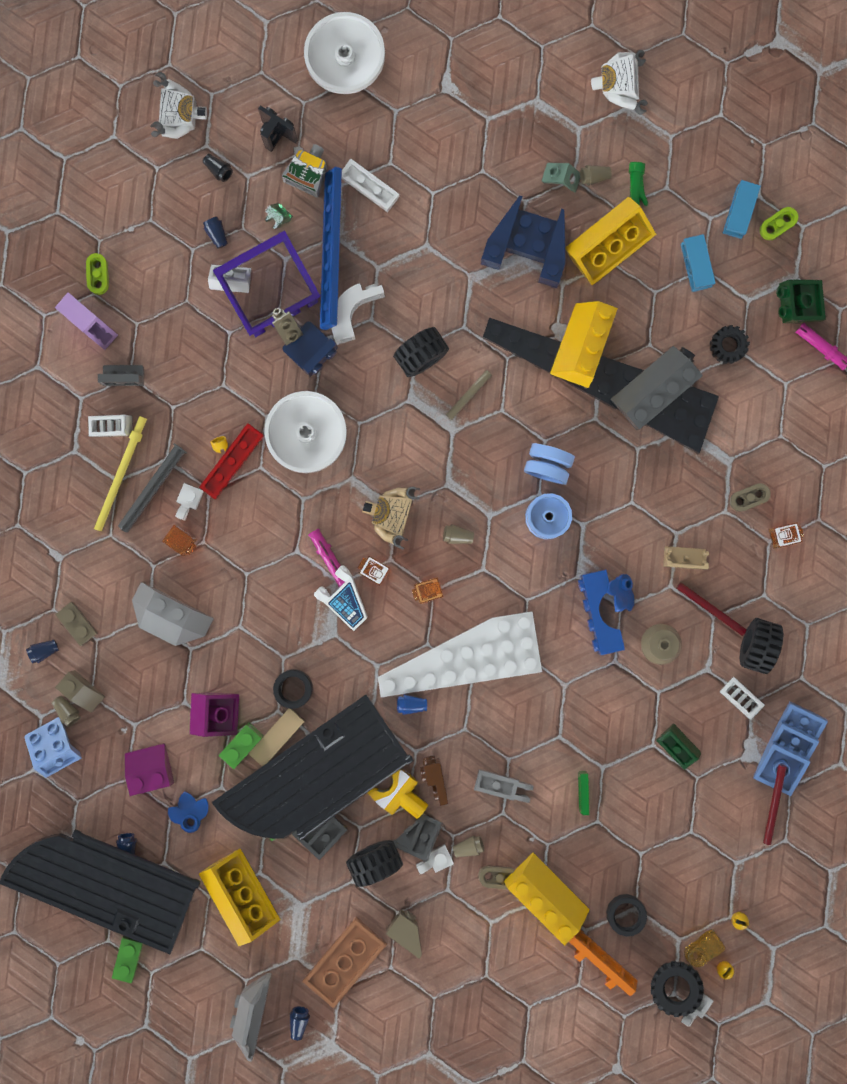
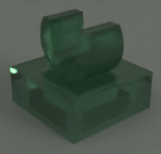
M279 203L269 205L265 211L268 214L265 218L266 222L271 221L272 218L275 220L273 229L280 228L282 224L289 223L293 217Z

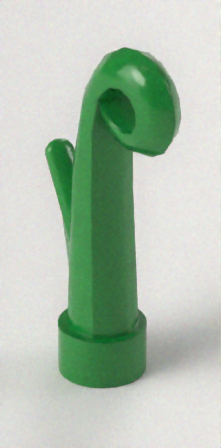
M630 162L628 172L630 174V198L638 205L641 198L643 204L647 206L648 201L643 183L646 164Z

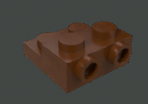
M435 756L424 757L423 767H420L422 782H427V787H433L435 801L439 800L440 806L447 805L448 798L440 759H435Z

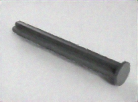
M173 444L174 447L119 523L118 527L124 532H129L183 454H187V451L177 444Z

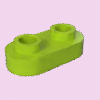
M785 207L765 220L760 226L761 236L766 240H774L797 223V211L794 208ZM783 217H788L789 222H785L783 220ZM767 228H771L773 232L768 233Z
M98 253L91 254L86 260L87 287L95 295H102L109 288L108 262ZM100 262L101 266L99 268H95V264ZM98 282L102 283L100 288H96Z

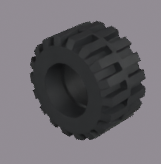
M431 327L420 331L405 341L396 350L393 357L405 375L413 377L441 360L448 352L449 347L436 327Z
M755 618L749 624L740 648L739 659L741 667L763 674H768L774 668L783 645L784 633L782 625L760 618Z
M385 840L370 845L353 854L346 862L357 887H365L380 882L396 873L403 866L401 857L392 840Z
M671 961L663 964L655 972L651 980L650 991L653 1001L657 1004L660 1011L663 1010L666 1015H673L679 1018V1016L685 1017L690 1013L692 1014L700 1006L704 987L702 978L693 966L682 961ZM680 976L688 982L690 993L685 1000L678 1002L667 996L665 983L670 977Z

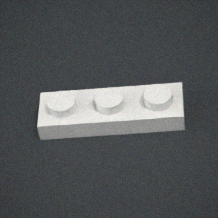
M352 159L349 160L342 170V179L386 212L391 209L400 197L399 193Z

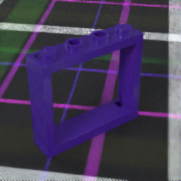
M285 230L213 270L249 336L254 334L257 337L266 332L264 328L270 324L274 327L272 322L275 319L272 316L252 327L223 275L276 245L284 243L312 294L286 308L284 312H290L292 316L301 313L299 308L305 305L310 308L319 302L317 298L321 297Z

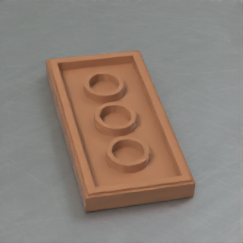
M355 917L302 982L334 1009L387 946V943Z

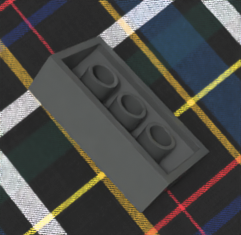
M672 346L610 400L636 430H640L703 375L689 358Z

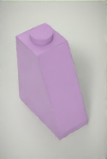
M67 293L55 307L104 350L118 336L70 293Z

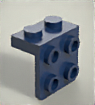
M308 321L300 328L303 335L287 346L285 344L282 349L287 356L311 377L323 368L322 364L327 359L330 360L336 355L338 346L331 338L328 339L312 322Z

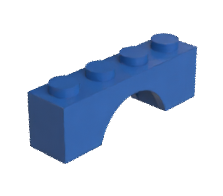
M607 570L580 575L581 580H578L580 592L584 591L585 595L583 606L585 612H589L590 616L587 623L589 631H593L595 638L592 640L594 652L598 651V655H605L625 650L621 630L611 628L605 624L599 612L601 599L607 593L609 585Z

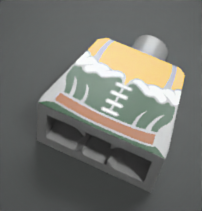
M313 144L310 153L299 150L283 172V182L318 198L327 170L326 161L320 159L324 149Z

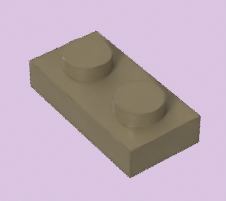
M70 602L55 614L80 646H83L98 634L74 602Z

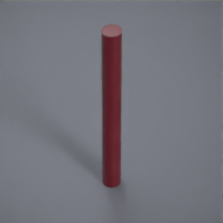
M681 582L677 585V590L741 636L746 633V628Z
M778 764L763 840V843L766 845H771L787 768L786 765Z

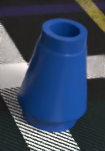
M408 695L397 698L398 713L407 715L427 711V699Z

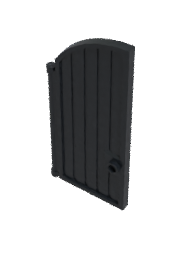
M364 695L211 803L227 821L242 831L272 839H285L297 831L298 838L303 840L307 837L306 835L414 760L410 754H406L368 696Z
M76 829L72 837L59 833L33 842L13 858L0 878V884L169 955L173 951L196 888L198 889L201 883L198 879L180 874L83 834Z

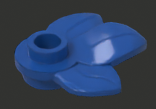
M621 574L615 580H612L606 591L609 595L614 596L615 612L625 609L631 611L634 606L633 582L627 574Z
M183 792L179 798L178 807L168 808L169 818L173 823L180 824L185 832L193 833L199 829L201 820L208 813V801L206 798H203L196 802V799L190 793ZM189 818L193 819L194 825H189L187 820Z

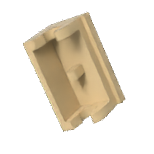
M665 546L663 567L705 570L709 568V563L706 562L709 552L706 549Z

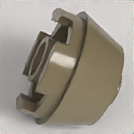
M666 624L651 626L645 631L641 640V649L644 656L652 663L659 665L674 661L682 648L679 633L673 627Z

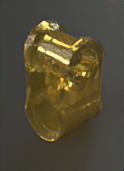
M711 929L685 948L684 956L692 966L702 967L708 961L720 955L726 947L714 929ZM695 952L697 953V956H698L697 959H694L693 953H695Z

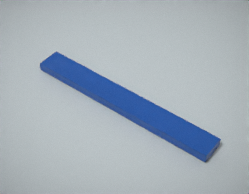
M334 167L327 171L324 181L320 329L324 330L337 326L342 168Z

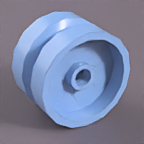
M533 443L529 454L536 460L527 461L524 472L549 482L566 485L569 473L562 468L572 467L575 456L552 446Z
M553 493L536 497L529 504L525 513V522L529 531L541 539H554L564 534L572 521V510L569 503L563 497ZM548 512L552 514L551 520H547L545 517Z

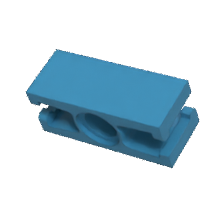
M744 180L740 181L733 196L723 234L742 239L743 235L747 233L760 185Z
M704 234L685 238L680 245L691 291L696 292L712 288V285H715L716 282Z

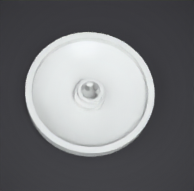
M339 12L324 17L314 25L305 41L304 58L309 74L318 85L333 93L351 94L367 88L377 79L384 65L385 47L379 30L370 20L356 13Z
M300 391L289 394L274 405L266 419L265 441L275 460L289 470L299 473H313L323 470L335 462L345 446L347 428L342 412L332 400L322 394L312 391Z

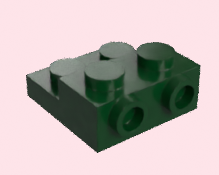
M789 279L779 283L776 291L777 297L781 301L778 315L782 318L783 323L821 322L826 320L822 280Z

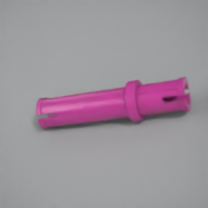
M803 323L795 333L825 355L824 358L826 360L830 359L842 371L847 367V357L837 350V346L833 347L808 327L806 323Z
M318 528L308 534L317 549L316 553L321 555L338 587H340L345 581L338 578L335 572L341 565L331 550V544L326 542Z

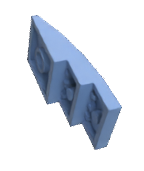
M789 701L766 746L753 778L774 788L778 764L786 765L782 792L791 796L810 764V757L819 743L818 738L828 723L827 719Z

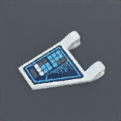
M342 565L335 574L345 583L332 596L322 586L317 589L314 596L324 602L354 631L368 616L350 571Z

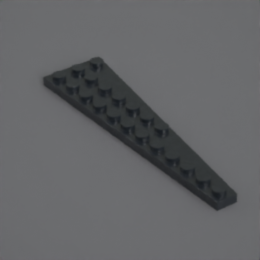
M489 318L483 334V339L548 373L552 370L561 345L560 341ZM601 356L589 388L562 378L559 379L602 403L619 410L610 399L644 370ZM690 386L645 426L651 427L658 431V433L675 440L682 446L699 454L719 396Z

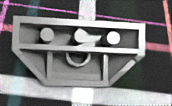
M143 582L140 583L132 599L139 628L174 646L205 637L214 618Z
M266 973L245 987L241 995H237L234 1007L238 1009L236 1016L233 1015L231 1019L232 1037L247 1061L252 1062L255 1054L272 973Z

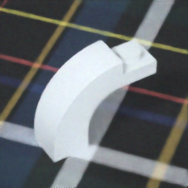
M359 283L347 289L339 297L337 326L332 327L337 345L355 340L351 324L352 315L360 305L384 298L382 285H369L366 287V290L362 291Z

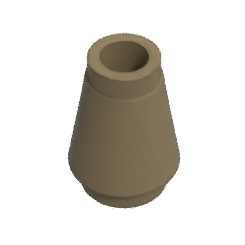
M586 165L585 168L580 170L582 184H587V186L611 179L612 176L611 168L605 166Z
M453 524L445 526L443 541L448 544H472L474 532Z
M62 696L57 697L52 702L61 723L67 727L72 726L81 718L79 711Z
M473 835L453 845L455 857L479 856L480 853L484 852L481 837Z

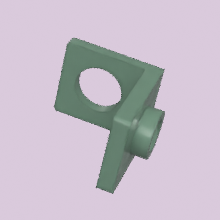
M547 163L542 182L563 184L572 192H576L580 181V172L569 163ZM572 173L575 176L573 184L570 183V176Z

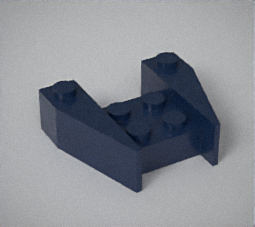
M519 196L487 239L481 258V265L500 270L505 252H509L544 263L538 283L557 288L565 267L564 209L561 208L558 220L555 221L520 210L519 207L523 196Z

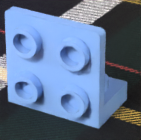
M59 717L24 736L33 768L45 778L82 758L80 751L70 744L65 726L61 723Z

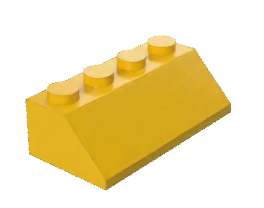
M627 197L566 246L565 250L576 267L593 286L657 234L641 206L630 197Z
M600 301L576 303L550 374L589 388L618 308Z
M241 848L199 873L201 880L238 946L254 941L280 921L278 914Z
M534 852L504 880L507 889L564 946L580 931L590 909Z

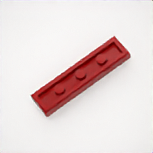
M247 423L199 488L216 500L265 435Z

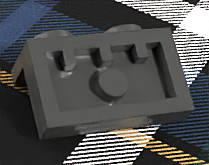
M104 365L103 374H98V383L103 386H144V367L142 365Z

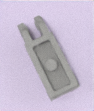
M479 769L474 790L512 801L515 799L530 803L531 798L526 795L516 794L517 787L530 791L533 790L534 786L520 782L518 779Z

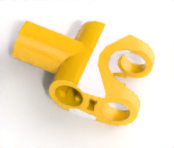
M403 768L392 775L393 784L388 789L373 788L367 792L379 806L392 815L401 806L418 819L428 807L426 802L412 792L419 782Z

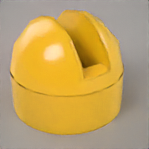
M225 436L216 437L210 442L213 450L217 453H221L220 450L222 449L226 451L228 448Z
M742 912L733 914L731 918L732 925L738 930L746 929L749 925L748 917ZM736 920L743 921L745 924L736 923Z
M723 961L718 964L717 973L722 979H731L734 975V968L729 962Z

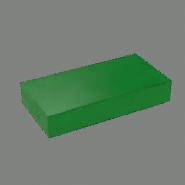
M586 771L578 772L579 812L582 815H589V778Z

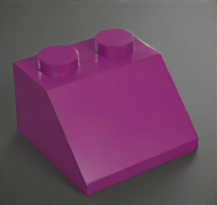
M191 693L189 734L202 737L237 735L239 694Z
M165 743L125 753V779L130 796L169 787L175 783Z

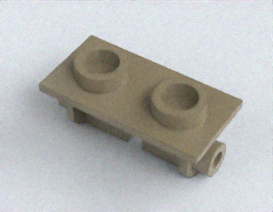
M281 308L273 310L272 316L275 321L272 324L286 346L303 335L290 312L285 313Z

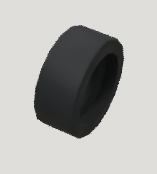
M297 669L281 673L273 685V695L276 701L281 706L289 709H296L305 705L313 692L310 677ZM289 677H297L305 685L304 695L297 701L287 700L282 695V683Z
M621 894L613 898L608 904L606 911L607 920L617 934L625 937L634 936L643 930L647 922V911L638 898L629 894ZM623 903L633 904L638 910V921L631 927L620 926L615 920V911Z

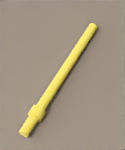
M139 416L134 431L131 430L129 435L130 441L94 527L95 530L102 532L136 445L142 439L143 435L141 433L147 421L146 418Z

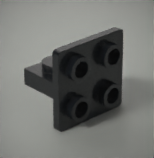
M260 105L258 111L264 123L260 129V135L265 148L272 152L282 136L296 144L298 138L294 124L287 118L281 119L276 116L277 113L270 107L264 108Z

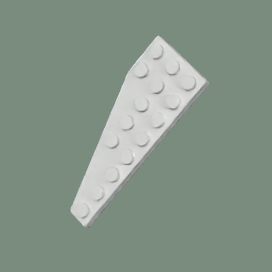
M533 612L490 618L380 675L378 682L381 697L542 672Z

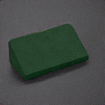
M672 724L656 739L684 770L699 760L701 756V751L675 724Z

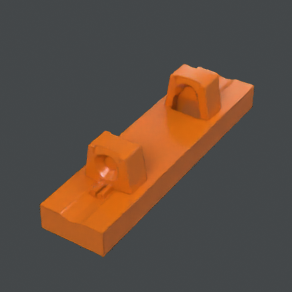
M582 930L569 941L576 948L575 959L581 962L586 957L608 976L605 985L610 990L618 985L630 997L636 992L638 980Z

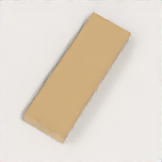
M288 709L249 752V755L263 767L305 720L294 710Z

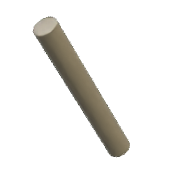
M486 370L450 409L446 416L452 420L488 381L492 374Z

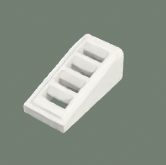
M88 416L89 437L129 436L131 430L133 431L132 416ZM100 420V432H97V421ZM105 420H107V432L105 431ZM114 420H116V431H114Z
M734 677L720 691L749 720H752L765 706ZM734 685H737L738 688L731 695H729V690ZM742 690L744 694L737 701L734 700L735 696ZM747 696L751 698L743 707L740 705ZM755 702L757 705L748 712L746 709Z

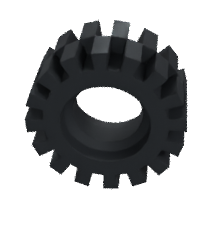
M733 325L724 326L719 329L710 341L712 345L710 351H713L712 356H716L719 362L723 361V364H732L743 358L748 352V346L750 345V341L747 342L749 337L744 335V330H739L740 327H733ZM731 337L736 341L737 348L734 352L724 350L722 342L725 338Z

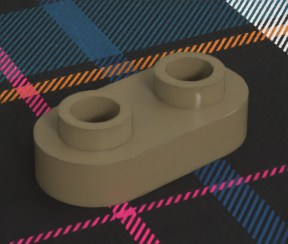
M760 483L735 492L730 497V506L733 510L742 512L761 505L769 500L770 489L765 484ZM756 491H760V492H761V497H760V498H757V497H756V495H755ZM738 498L742 499V505L737 504Z
M487 865L479 870L478 879L484 887L507 889L504 883L505 876L513 873L515 869ZM490 872L491 877L489 879H485V874Z

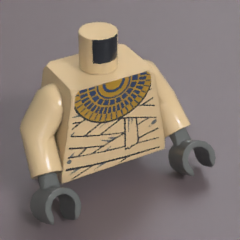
M413 486L386 491L383 496H379L377 504L365 501L362 513L373 515L372 524L374 525V530L384 541L402 550L404 547L400 546L401 541H408L407 538L403 537L412 499H420V497L414 496V492L420 490V488Z

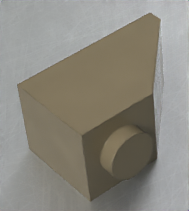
M75 670L68 672L55 687L71 702L91 713L105 698L101 692Z
M401 909L387 927L386 935L420 959L422 948L418 922L415 920L416 916L408 910L404 912Z

